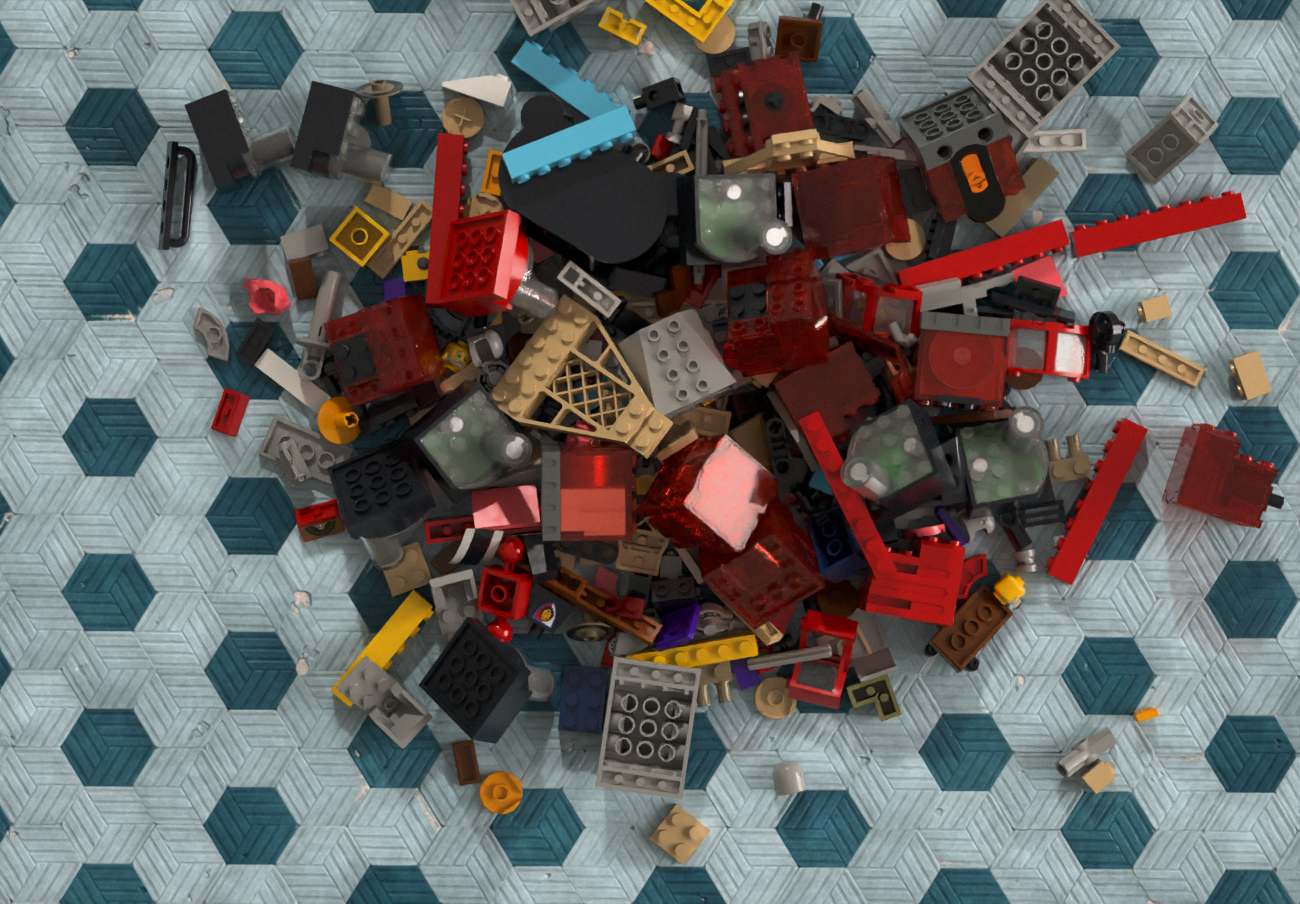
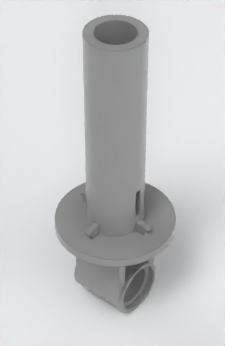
M323 270L308 337L295 340L296 344L304 347L298 375L305 382H311L320 376L325 352L334 353L332 345L326 343L342 279V274L334 271ZM306 366L313 367L315 371L313 377L305 374Z

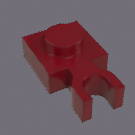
M624 596L622 602L614 597H608L607 603H613L615 606L612 608L606 607L605 613L614 614L619 612L620 619L635 622L642 621L645 599Z

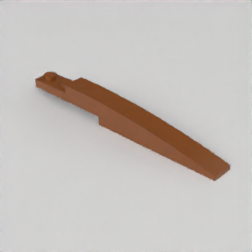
M497 548L496 553L494 554V557H496L497 559H499V560H501L502 562H504V561L500 558L499 553H498V548ZM525 553L524 558L516 563V570L531 574ZM563 566L559 570V578L537 583L613 628L616 626L652 646L663 629V625L645 615L642 616L641 622L620 619L619 612L614 614L605 613L606 607L612 608L615 606L613 603H607L608 597L611 596L589 585L588 580Z

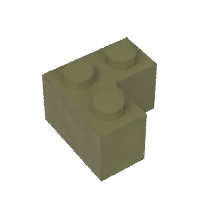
M888 674L862 683L858 681L845 686L853 709L873 702L881 722L902 715Z

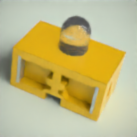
M607 7L598 25L599 30L611 35L607 48L615 52L620 48L622 42L637 48L647 26L632 18L628 22L623 19L624 14Z
M430 248L427 249V253L419 254L418 250L406 251V255L401 256L405 283L427 280Z

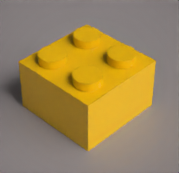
M355 206L329 240L365 268L391 234Z

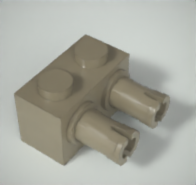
M1079 434L1065 437L1069 456L1064 459L1060 455L1058 438L1044 441L1049 458V475L1052 484L1092 476L1089 455L1082 453Z
M729 661L692 667L701 669L697 694L698 708L703 707V699L705 706L711 705L707 686L712 683L716 685L719 704L725 703L724 695L727 702L733 701L729 687L730 680H733Z

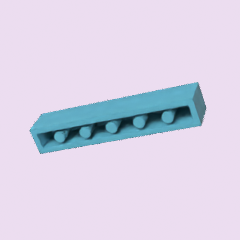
M525 41L511 61L512 65L589 120L624 106L622 104L619 107L612 102L613 98L604 91L601 94L594 89L596 86L589 80L585 79L582 81L576 77L578 73L571 67L567 66L566 69L562 67L557 57L551 53L549 56L541 51L543 48L534 41L531 43Z
M625 105L503 153L502 160L511 182L521 184L537 173L541 176L550 172V168L555 166H567L575 158L585 159L598 149L605 151L613 147L612 144L616 142H628L636 135V128Z

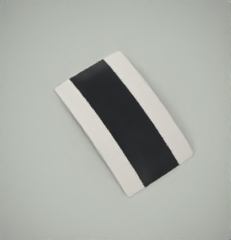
M467 528L460 547L449 564L486 566L496 553L504 531Z

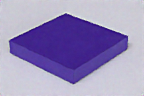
M694 603L663 614L661 621L663 629L657 637L654 648L661 652L693 641L701 606L698 603Z

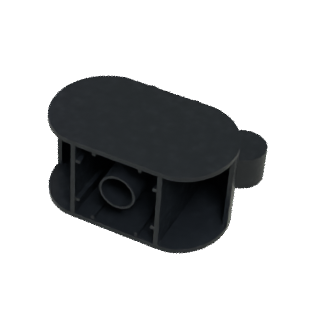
M547 95L532 97L523 105L521 110L522 130L510 140L503 153L572 127L575 124L564 121V111L561 104L555 98ZM625 144L621 151L614 147L605 151L598 149L585 159L575 158L567 166H555L550 168V172L541 176L537 173L521 184L511 182L501 157L498 181L501 191L500 202L503 205V210L509 209L521 215L520 224L526 227L524 231L526 236L565 259L573 261L592 275L608 280L612 264L643 270L654 259L663 242L666 222H678L676 177L686 175L668 173L659 179L650 168L643 165L647 157L638 149Z

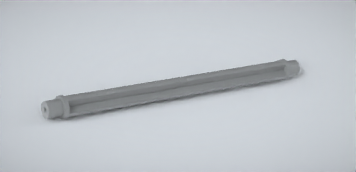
M698 109V118H696L695 175H707L708 109ZM693 265L692 275H694V284H703L705 265Z

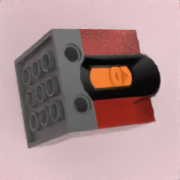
M973 84L896 117L901 133L905 137V142L916 155L933 205L945 222L956 221L965 214L974 222L985 223L992 221L1004 210L1006 196L1016 195L1020 190L1026 188L1001 113Z

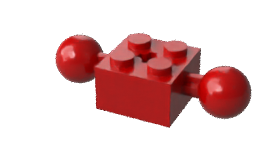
M516 536L504 538L498 546L499 556L504 561L503 566L492 564L482 569L476 610L495 615V620L491 621L486 628L497 638L508 643L512 639L513 629L507 621L508 619L517 620L527 615L532 583L530 573L516 570V563L520 562L526 553L524 542Z

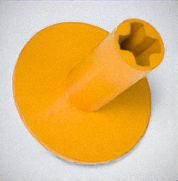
M346 397L331 398L320 408L317 424L321 434L328 441L335 444H347L355 440L361 433L358 426V416L353 412Z

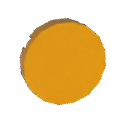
M495 771L489 774L483 780L480 787V799L483 806L490 812L497 814H507L514 811L520 804L523 796L522 785L519 779L507 771Z

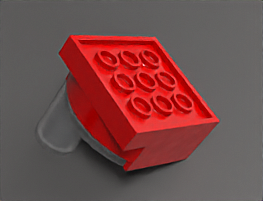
M507 209L450 222L436 301L437 305L468 318L510 311L512 308L540 320H545L553 314L558 303V293L554 287L530 277L534 260L533 246L529 235L525 231L526 227L520 224V214Z

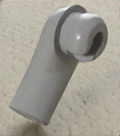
M897 321L887 325L893 340L897 344L911 348L912 345L917 343L915 334L910 333L906 335L902 333Z

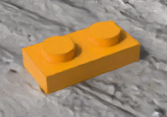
M489 149L480 192L500 196L498 170L503 152Z

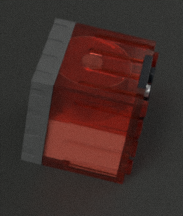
M928 311L920 312L916 337L917 343L911 347L913 354L910 356V365L913 368L910 386L907 389V400L912 399L919 406H928L933 403V407L950 408L955 405L954 409L972 410L976 407V411L982 412L996 411L997 408L1003 407L1011 319Z
M607 441L540 442L541 532L543 541H561V539L562 541L632 540V534H636V521L633 512H636V499L633 490H636V476L633 468H636V454L634 450L630 447L620 446L617 443Z

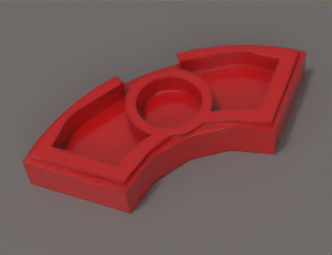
M986 554L975 555L963 561L957 599H968L969 589L973 582L980 577L988 575Z

